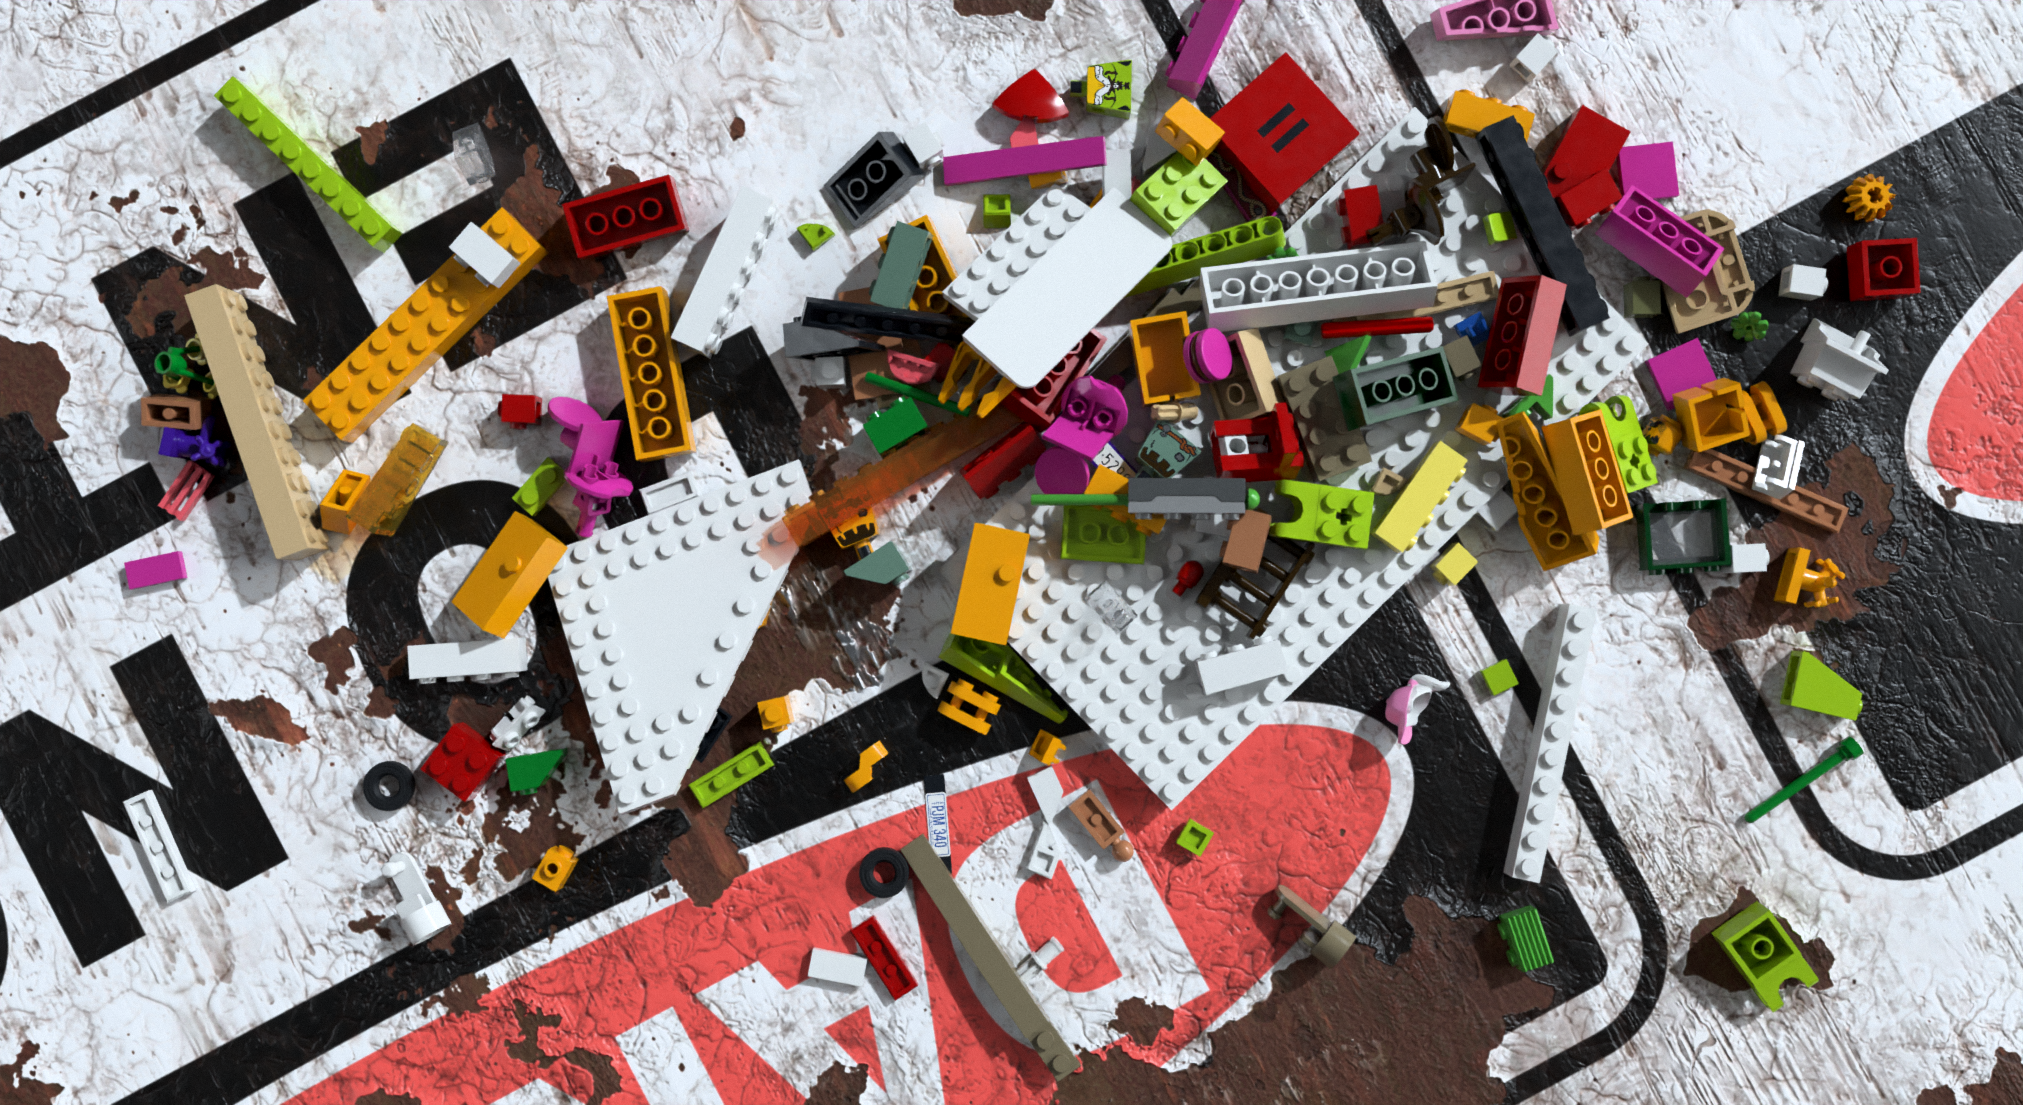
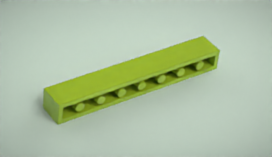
M232 76L214 95L372 247L385 253L403 234L246 84Z

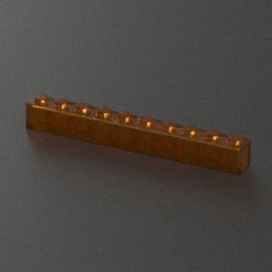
M981 398L976 402L978 406L971 409L969 417L955 413L953 414L954 420L945 424L941 421L929 428L931 433L922 438L919 434L905 442L906 447L898 452L895 448L889 450L881 456L882 461L873 465L869 462L857 469L859 474L850 479L844 476L833 483V489L826 493L822 489L809 496L810 502L800 507L797 503L784 511L785 516L781 518L798 549H801L1024 420L1000 402L985 417L979 418L977 411L982 401Z

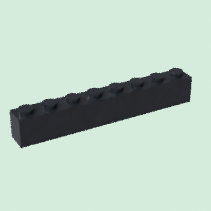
M1514 115L1484 127L1475 136V139L1539 274L1567 284L1560 318L1569 337L1610 318L1608 306L1600 298L1596 289V281L1584 264L1583 253L1576 247L1572 239L1571 228L1564 222L1560 214L1559 203L1551 195L1547 178L1540 171L1536 163V155L1524 138L1523 127L1516 121Z

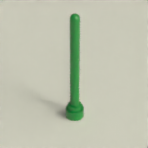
M1846 737L1839 742L1835 753L1746 813L1745 821L1754 823L1842 761H1849L1850 759L1854 761L1864 754L1861 746L1852 737Z

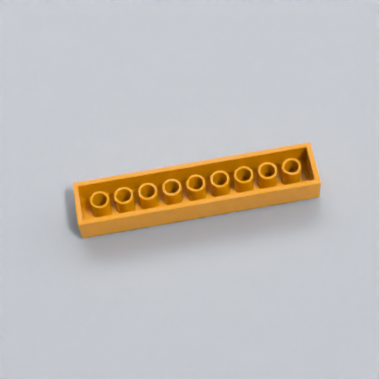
M503 207L480 228L521 263L500 288L493 284L487 287L474 276L477 271L471 266L466 269L453 258L456 255L454 253L303 400L340 440L354 443L549 253Z

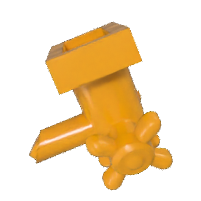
M1801 547L1788 548L1774 601L1783 604H1796L1801 589L1812 592L1814 596V601L1804 602V606L1807 608L1813 606L1815 608H1823L1830 603H1837L1839 601L1838 596L1826 597L1825 589L1834 588L1837 585L1835 578L1838 577L1843 580L1845 574L1839 571L1838 567L1829 558L1825 561L1822 559L1815 561L1818 566L1823 568L1819 572L1806 569L1811 550Z

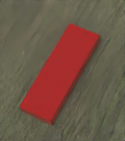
M874 914L850 930L895 1001L918 986L917 980Z

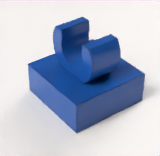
M1481 311L1453 326L1459 338L1468 336L1473 347L1489 338L1490 328Z

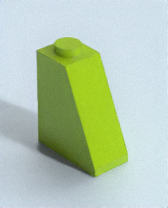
M1791 650L1780 704L1856 721L1863 706L1861 700L1862 693L1809 652Z

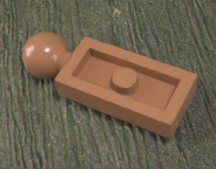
M1090 789L1086 790L1068 805L1103 850L1111 845L1112 855L1119 862H1127L1132 858L1134 854L1132 844L1119 838L1125 831Z

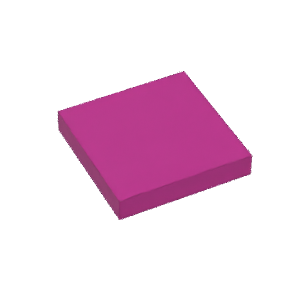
M1673 141L1622 147L1616 158L1622 197L1631 185H1634L1654 200L1676 198L1679 196Z
M1698 338L1645 361L1667 411L1675 408L1672 394L1693 387L1701 389L1702 384L1717 380Z

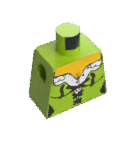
M1132 60L1088 66L1086 80H1070V97H1086L1087 112L1129 119L1131 114Z

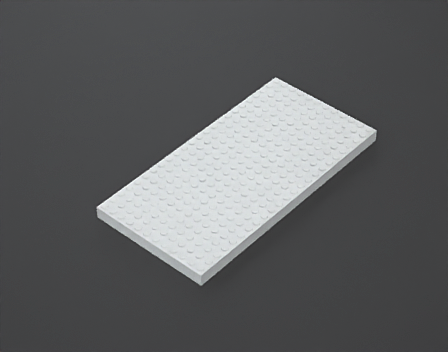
M1416 107L1398 122L1284 233L1286 238L1284 251L1293 247L1299 256L1348 250L1347 243L1343 244L1341 239V227H1344L1342 216H1338L1336 210V200L1339 199V195L1343 190L1377 185L1383 222L1387 221L1388 216L1393 210L1406 207L1404 199L1405 184L1419 176L1410 157L1417 151L1428 147L1424 138L1428 120ZM1453 146L1454 171L1471 164ZM1476 168L1473 169L1462 185L1441 194L1443 199L1440 200L1438 206L1443 216L1445 231L1439 244L1434 246L1420 234L1410 232L1400 241L1393 236L1380 245L1387 246L1426 241L1437 284L1494 271L1498 289H1500L1502 278L1540 275L1513 217L1512 220L1517 239L1489 246L1482 219L1489 214L1508 212L1510 210L1503 196ZM1269 255L1261 257L1256 261L1266 260ZM1601 295L1600 298L1606 302L1610 316L1609 319L1601 324L1569 337L1559 317L1547 375L1550 374L1553 377V417L1544 420L1532 407L1530 408L1533 412L1528 416L1544 441L1542 426L1575 417L1584 405L1588 404L1648 345L1637 331ZM1497 300L1429 315L1433 318L1434 322L1433 331L1430 333L1371 336L1372 338L1358 367L1445 346L1459 339L1453 326L1480 311L1491 329ZM1204 312L1189 326L1190 334L1207 329ZM1331 319L1318 320L1310 347L1284 340L1283 337L1287 324L1258 328L1275 377L1326 358L1324 351L1360 337L1322 338L1321 325L1332 322ZM1248 329L1235 330V331H1227V332H1222V333H1223V335H1224L1225 337H1227V336H1230V335H1232V334H1234V333H1236V332L1244 331V330H1248ZM1488 339L1473 347L1481 365L1483 364ZM1480 366L1474 369L1476 375L1460 382L1458 377L1453 379L1459 398L1458 401L1431 410L1360 428L1372 462L1314 483L1304 459L1303 468H1300L1296 479H1292L1293 481L1368 492L1383 467L1408 480L1433 443L1437 441H1442L1468 461L1464 465L1466 472L1457 483L1453 481L1447 489L1450 492L1448 498L1441 506L1438 504L1431 512L1434 515L1433 519L1426 528L1421 527L1415 535L1418 539L1409 551L1404 550L1403 553H1396L1370 533L1368 549H1351L1314 543L1315 547L1312 551L1315 553V556L1307 567L1302 565L1265 621L1269 625L1261 636L1271 635L1272 640H1280L1289 673L1209 695L1203 694L1195 661L1201 660L1200 654L1214 650L1217 651V655L1228 652L1227 647L1239 643H1244V647L1255 645L1254 640L1259 638L1258 636H1255L1254 639L1247 638L1246 634L1250 628L1216 605L1212 607L1208 604L1206 608H1202L1194 602L1221 562L1222 557H1219L1223 540L1228 541L1229 537L1223 538L1192 532L1193 525H1189L1190 514H1181V520H1166L1159 535L1152 533L1151 537L1146 536L1144 565L1060 559L1064 506L1031 505L1032 494H1044L1038 486L1035 476L985 524L1030 534L1007 642L1140 779L1173 810L1509 481L1507 462L1503 455L1500 437L1496 442L1492 441L1491 444L1483 446L1454 429L1466 406L1475 403L1481 407L1483 404L1491 406L1498 411L1497 415L1502 417L1501 415L1521 396L1499 395L1477 387L1482 368ZM1136 377L1122 391V396L1128 409L1127 423L1121 433L1110 439V442L1139 471L1142 466L1134 458L1157 420L1151 418V407L1142 408ZM1199 383L1201 395L1198 399L1179 402H1192L1196 404L1194 407L1198 408V416L1195 420H1181L1178 423H1170L1168 420H1165L1201 450V453L1172 478H1202L1205 475L1217 477L1209 434L1213 422L1221 419L1208 383ZM1271 413L1259 418H1268L1270 417ZM1231 449L1234 453H1240L1237 450ZM1084 458L1085 462L1088 465L1090 473V482L1091 478L1093 477L1096 471V468L1089 462V460ZM1275 481L1246 482V493H1248L1249 488L1258 492L1260 502L1256 508L1259 507L1272 516L1271 524L1287 523L1292 519L1294 504L1289 498L1275 493ZM1399 491L1385 496L1374 495L1370 532ZM1340 513L1336 514V519L1341 520ZM971 538L938 569L959 592ZM1269 539L1266 540L1262 555L1288 572L1296 557ZM1291 540L1292 542H1294L1302 548H1304L1306 543H1308L1297 540ZM1189 560L1200 562L1203 566L1204 574L1198 584L1192 590L1187 588L1181 597L1172 592V589L1178 582L1176 579L1177 573L1184 563ZM1260 567L1257 574L1239 569L1236 571L1271 595H1273L1281 583L1280 580ZM1224 581L1218 589L1222 592L1221 596L1256 619L1265 607L1264 603L1230 581L1229 583Z

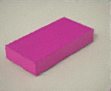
M182 551L124 563L129 590L188 578Z

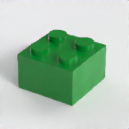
M904 396L890 403L891 409L884 413H881L880 410L865 418L867 423L862 426L882 458L889 456L930 432L927 423L911 397L905 399Z

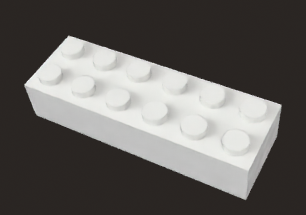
M743 185L741 186L672 333L671 338L681 346L710 359L713 353L717 354L723 342L720 337L724 329L728 330L734 319V314H732L736 304H741L746 290L743 288L747 280H751L756 273L757 265L755 262L759 254L763 255L769 244L767 237L770 230H775L780 221L779 209L773 199Z

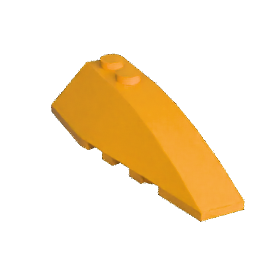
M1522 411L1497 421L1502 451L1508 467L1507 473L1512 484L1513 499L1519 515V525L1543 571L1597 554L1599 536L1596 531L1573 535L1547 444L1525 412Z

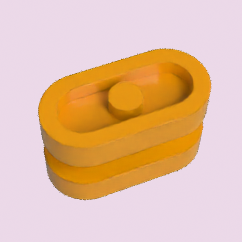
M1762 381L1751 386V396L1742 390L1745 407L1734 408L1745 411L1747 415L1750 436L1743 438L1745 442L1756 445L1767 439L1766 431L1775 436L1787 430L1786 419L1772 389L1766 382Z
M959 678L958 682L952 681L947 691L954 694L950 703L942 700L937 711L979 733L987 735L991 725L984 720L988 713L997 715L1001 707L997 703L999 698L986 691L982 695L973 691L974 685ZM964 700L979 707L975 716L960 709Z

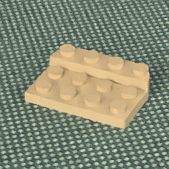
M1711 209L1700 210L1680 217L1724 248L1707 276L1688 298L1675 292L1669 285L1659 279L1676 334L1741 313L1749 305L1755 291L1754 280L1751 281L1735 234L1734 229L1736 226L1733 220Z

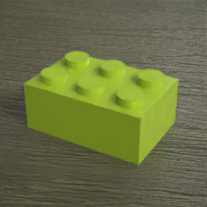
M1178 151L1137 188L1129 200L1172 238L1218 195L1228 180L1206 159L1198 166H1195Z

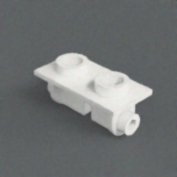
M528 695L525 698H520L509 711L514 718L512 722L508 717L504 716L492 728V734L489 736L494 741L492 745L509 751L520 742L522 736L531 727L539 722L540 717L546 710L535 706V701Z

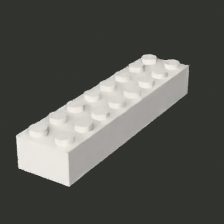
M1426 241L1204 267L1200 270V293L1207 328H1216L1221 332L1433 307L1438 288Z

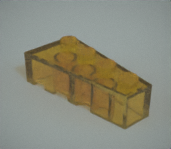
M415 423L406 427L400 436V441L346 515V518L373 534L394 536L449 441Z

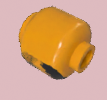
M1663 414L1660 417H1652L1642 431L1648 443L1649 454L1658 457L1660 453L1670 455L1682 439L1681 425Z

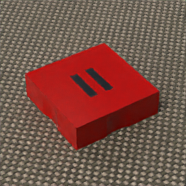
M1287 52L1280 56L1210 118L1211 121L1225 131L1215 150L1242 175L1248 187L1272 213L1277 211L1295 195L1312 176L1321 169H1324L1348 148L1360 134Z

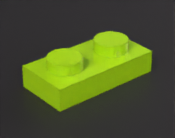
M547 457L512 499L530 515L536 516L566 482L564 469L551 457Z

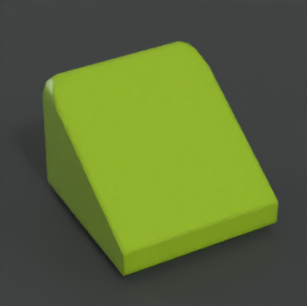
M983 194L984 228H1009L1011 226L1010 194Z
M1510 211L1489 214L1482 219L1489 246L1517 239Z

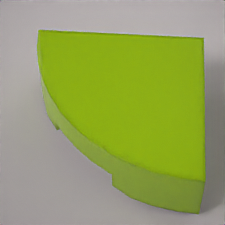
M807 223L796 228L813 251L835 236V233L830 228L820 224Z

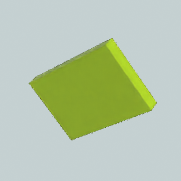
M1090 505L1064 506L1060 559L1144 565L1146 535L1136 530L1137 524L1129 520L1124 524L1111 517L1112 511L1103 506L1101 510Z

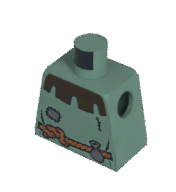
M1157 420L1134 458L1142 468L1133 478H1172L1201 453V450L1165 420Z

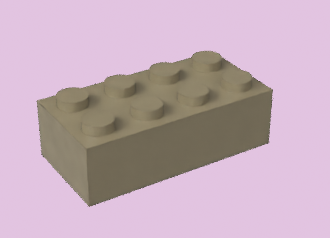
M1332 355L1276 377L1283 400L1287 404L1288 413L1293 415L1294 427H1297L1299 433L1298 443L1314 483L1372 462L1361 430L1356 429L1348 432L1332 378L1339 374Z

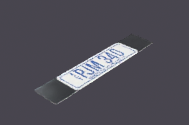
M944 774L924 776L929 842L952 874Z

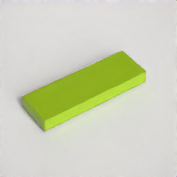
M760 741L689 784V787L703 809L772 767L774 763Z

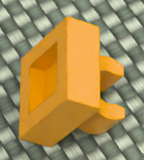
M1040 729L1028 754L1050 766L1051 762L1059 763L1060 760L1054 756L1058 748L1065 750L1066 746L1061 743L1062 740Z

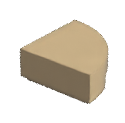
M1383 467L1369 492H1374V495L1378 496L1390 495L1402 489L1408 480Z

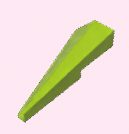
M951 633L946 638L938 658L1059 724L1066 719L1068 712L1065 709L1060 710L1050 699L1052 694L1049 690H1042L1034 681L1035 675L1008 644L1003 646Z

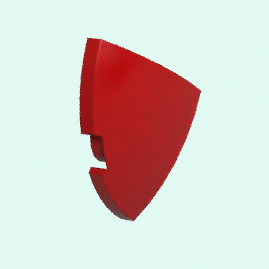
M1035 68L1012 83L992 103V108L1017 121H1022L1024 117L1026 119L1037 118V123H1050L1069 116V111L1058 93Z

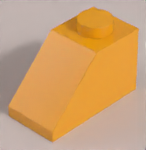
M343 469L320 503L323 529L350 535L361 518L371 480L370 475Z

